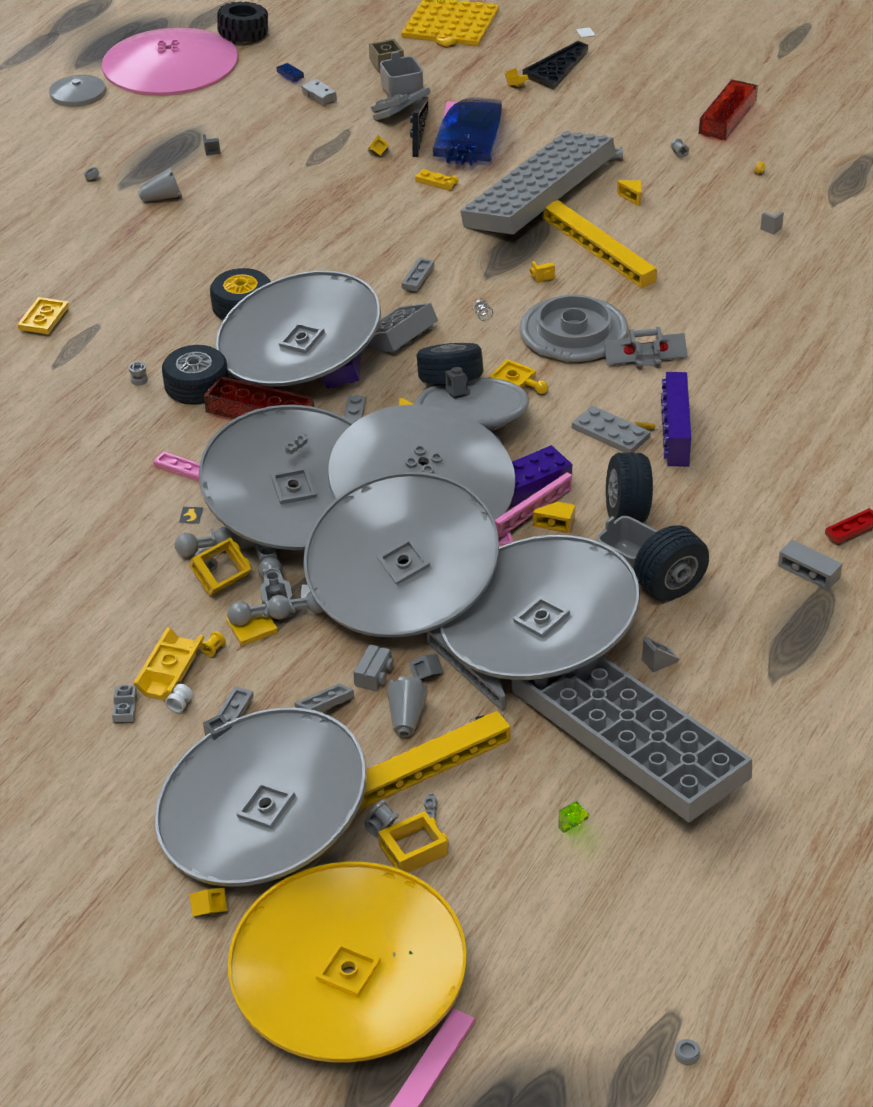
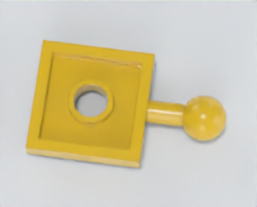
M506 359L489 375V378L505 380L521 388L528 385L535 388L539 394L546 393L549 388L548 383L544 380L538 382L532 380L536 376L535 369Z

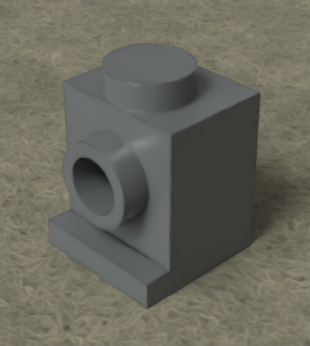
M454 367L449 371H445L446 391L454 397L470 393V390L466 387L468 382L467 376L462 372L461 367Z

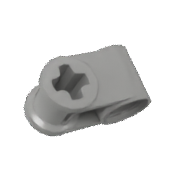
M382 799L371 809L364 823L367 831L374 837L378 836L379 831L390 827L399 817V814L394 813L386 804L387 801L385 799Z

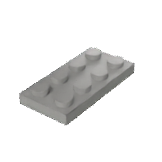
M593 405L572 422V429L625 453H633L651 437V431Z

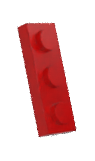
M868 508L825 529V534L836 544H839L873 528V510Z

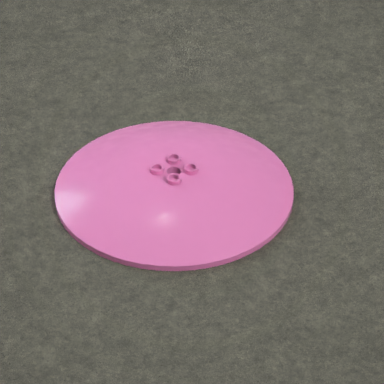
M163 28L133 35L114 45L103 58L102 70L110 83L123 90L144 95H176L204 89L223 80L236 67L238 54L234 44L217 33L196 28Z

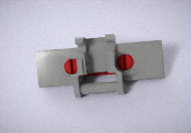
M661 327L636 331L629 329V338L604 341L606 364L635 362L636 367L660 365L661 359L687 357L685 333L662 335ZM656 335V340L653 342L640 343L635 341V337Z

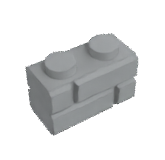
M374 645L368 646L353 673L355 686L366 687L368 690L376 691L380 684L383 685L385 683L386 673L388 670L391 671L394 665L390 649L379 648Z

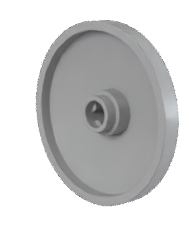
M91 75L64 77L54 82L49 89L51 100L58 105L67 107L92 104L100 100L106 92L103 80Z

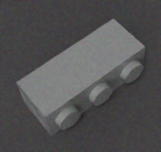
M791 540L779 552V567L826 590H829L840 579L842 563L794 540Z

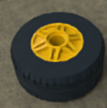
M237 268L221 273L210 285L213 312L220 319L224 320L238 302L256 289L270 283V279L264 273L250 268Z

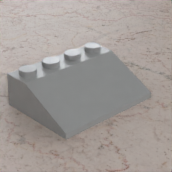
M423 303L399 306L380 319L378 329L368 345L382 352L390 351L394 353L399 351L402 345L409 344L412 338L422 335V331L432 328L433 324L438 321L432 304Z

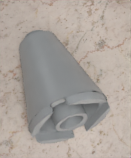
M171 168L166 169L139 187L140 191H138L140 199H144L145 202L182 196Z
M399 677L398 681L395 682L392 679L387 684V695L393 729L398 736L409 737L414 734L428 695L427 684L424 686L422 680L414 677Z

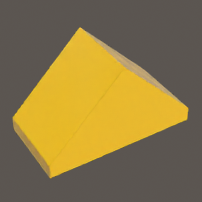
M618 180L617 195L640 206L641 180Z

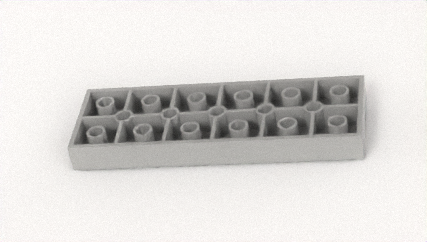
M569 131L563 132L559 137L553 139L551 143L545 145L543 149L537 151L535 155L529 157L527 161L520 164L519 167L512 170L507 176L493 184L491 188L485 190L483 194L461 209L463 226L465 228L506 234L516 233L543 212L549 204L558 200L616 154L613 137L570 133Z
M600 656L583 667L557 676L531 680H512L513 693L687 822L694 820L752 778V759L604 656Z

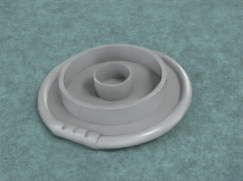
M579 294L563 295L541 301L531 307L522 317L520 334L527 346L538 353V355L568 363L583 362L605 357L604 341L626 339L628 324L624 315L607 301Z
M478 377L467 382L466 387L470 390V393L454 397L446 391V384H436L423 391L417 397L414 404L431 405L456 411L474 419L489 431H494L520 417L529 406V397L524 389L514 383L500 379Z

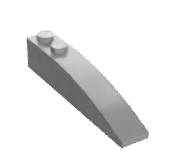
M440 627L428 631L427 644L503 712L505 710V693L499 679L477 672L460 662L447 648Z

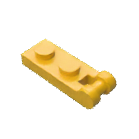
M422 169L415 176L416 182L445 190H451L459 182L458 177L455 175L450 177L441 173L431 172L427 169Z

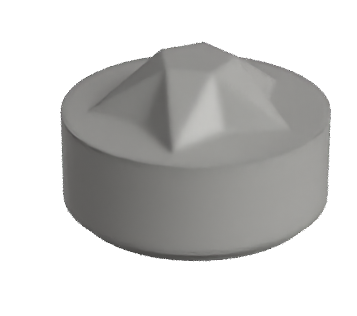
M92 167L84 173L87 180H94L99 175L96 167Z

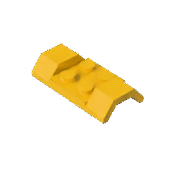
M166 628L133 682L134 686L144 696L165 700L172 694L178 682L182 681L197 655L196 651L202 643L204 635H199L196 639L191 640L179 637L171 628Z

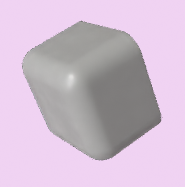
M397 51L391 53V59L380 62L381 85L392 98L399 93L401 95H409L412 92L424 89L423 69L414 57H400V53Z
M612 516L606 521L605 530L598 535L597 541L621 554L634 570V561L638 551L657 530L629 516H621L615 521Z

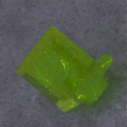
M575 801L559 810L558 828L565 833L587 820L589 813Z

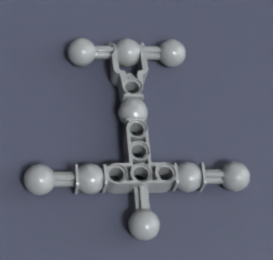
M221 527L215 532L212 528V536L196 538L190 533H183L176 538L175 549L178 554L184 557L194 555L198 548L215 546L230 537L242 549L256 547L259 560L258 572L264 580V584L260 586L262 605L249 606V604L241 601L233 603L227 612V617L232 624L243 626L251 620V617L262 615L266 618L270 616L281 620L286 618L290 612L295 613L296 610L308 608L314 613L323 612L311 592L304 598L293 599L290 583L282 578L283 567L277 559L275 548L249 541L235 534L227 527Z

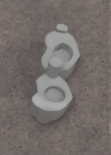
M307 433L297 435L294 439L295 443H286V453L293 454L298 451V448H302L307 444Z
M430 792V795L424 800V806L429 817L435 819L437 798L433 792Z

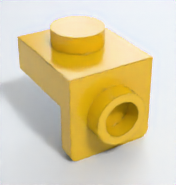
M516 68L505 72L508 86L516 85V87H519L529 80L527 74L519 76Z
M532 261L531 268H529L530 276L537 283L555 279V265L553 262L537 265L535 261Z

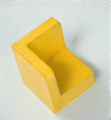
M377 135L367 149H371L381 156L389 143Z
M224 888L207 889L189 894L193 917L227 911Z

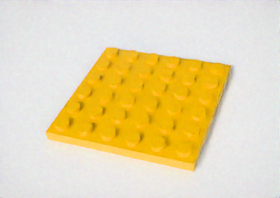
M422 0L402 30L401 37L435 41L437 37L444 39L451 36L456 39V44L479 46L499 12V5L494 3H475L467 0Z

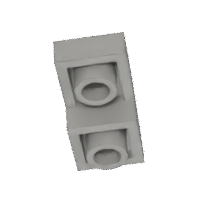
M121 685L115 687L113 697L114 709L112 713L113 723L134 722L137 693L135 686Z

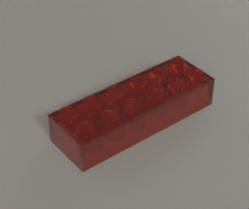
M731 79L700 117L698 134L726 140L757 101L758 85Z
M222 376L218 377L204 395L206 413L235 419L245 413L270 406L303 405L315 407L314 398Z

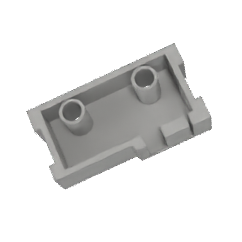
M317 78L312 80V82L301 85L303 94L308 98L311 97V100L316 101L323 107L337 100L336 91Z

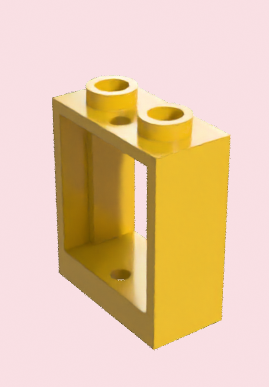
M231 537L193 557L189 563L190 568L209 597L248 576L252 569L249 560L244 558L240 552L239 545ZM226 551L239 572L217 583L204 562Z
M426 811L378 832L379 847L393 867L407 873L447 855L449 840L444 832H440L433 817L430 818ZM422 829H425L434 841L408 854H404L396 841Z

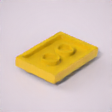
M38 297L17 324L18 330L49 335L69 308L68 301Z

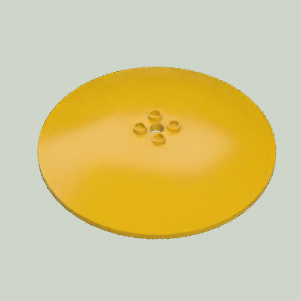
M329 863L300 871L285 878L263 893L251 905L239 922L232 937L228 955V978L235 1003L243 1017L254 1030L273 1045L289 1053L316 1061H366L389 1055L413 1044L436 1027L455 1003L465 978L467 965L465 936L461 924L448 902L434 888L418 877L403 870L377 863ZM352 967L355 969L351 973H345L342 971L344 968Z

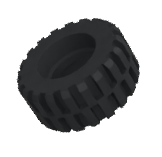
M242 1L222 5L217 11V30L223 38L234 42L257 41L265 37L268 32V12L262 5H257L256 3Z

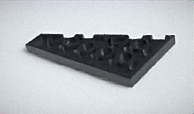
M576 41L523 69V75L527 74L528 78L554 88L588 51V44Z
M423 97L417 103L412 114H410V123H413L412 129H410V138H413L412 157L419 156L420 143L424 133L422 127H425V120H427L428 97Z

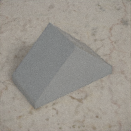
M648 637L643 639L642 661L652 672H656L680 660L668 646Z

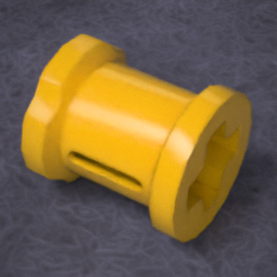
M213 631L210 634V638L200 644V649L203 654L213 657L216 650L226 644V639L220 632Z

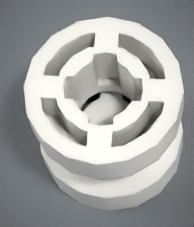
M177 684L172 694L165 700L166 706L173 712L181 713L185 709L186 703H189L193 698V692L188 686Z

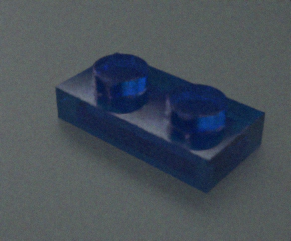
M289 63L276 67L279 74L292 82H297L299 79L304 78V72Z

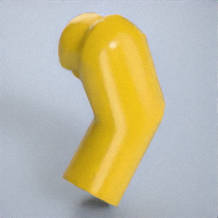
M451 36L444 39L437 37L435 42L441 46L449 47L456 44V39Z

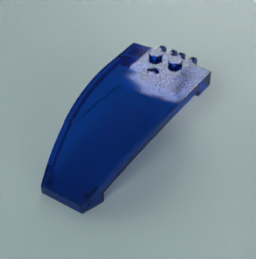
M468 97L455 103L441 122L433 145V156L446 158V163L449 164L451 160L455 161V164H459L461 161V165L469 162L470 166L478 163V161L491 162L502 118L501 100Z

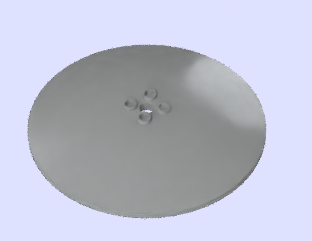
M324 270L289 275L256 289L231 309L218 330L216 349L225 356L228 373L241 381L259 386H288L308 382L344 366L369 344L380 323L381 307L379 299L372 287L365 281L347 273Z
M419 404L400 405L372 412L354 422L343 432L335 443L329 459L328 478L334 499H337L352 487L378 476L398 472H427L448 477L469 488L485 503L493 519L496 520L507 512L514 494V467L508 452L499 439L474 419L456 411L437 406ZM425 462L427 465L422 466L419 463Z
M303 405L270 406L235 418L212 437L202 454L199 467V484L205 503L213 515L225 527L249 541L278 549L305 550L314 524L323 511L335 500L329 485V459L335 443L353 422L336 413ZM307 433V444L302 448H298L297 452L287 454L285 451L286 443H295L294 439L297 435ZM295 484L298 487L291 488L289 485Z
M427 472L386 474L352 487L335 499L323 511L314 524L306 543L304 553L305 577L316 603L328 616L339 624L353 631L377 637L417 635L451 622L468 610L481 597L488 587L497 566L499 557L498 531L492 514L485 503L473 491L461 483L448 477ZM403 559L409 560L406 564H399Z
M544 535L521 539L499 547L497 566L486 590L468 610L451 622L441 626L440 630L450 652L460 662L477 672L512 680H531L557 676L583 667L596 660L623 638L638 612L640 603L638 580L633 568L621 554L598 541L572 535Z
M284 707L266 709L241 716L216 728L215 730L229 725L232 726L230 730L213 740L212 735L209 733L194 744L169 773L162 786L156 805V834L164 853L171 863L180 871L198 881L212 885L238 887L265 883L281 878L309 864L330 848L345 832L357 814L367 781L365 757L357 739L345 725L335 718L319 711L305 708ZM271 803L268 807L262 808L263 805Z

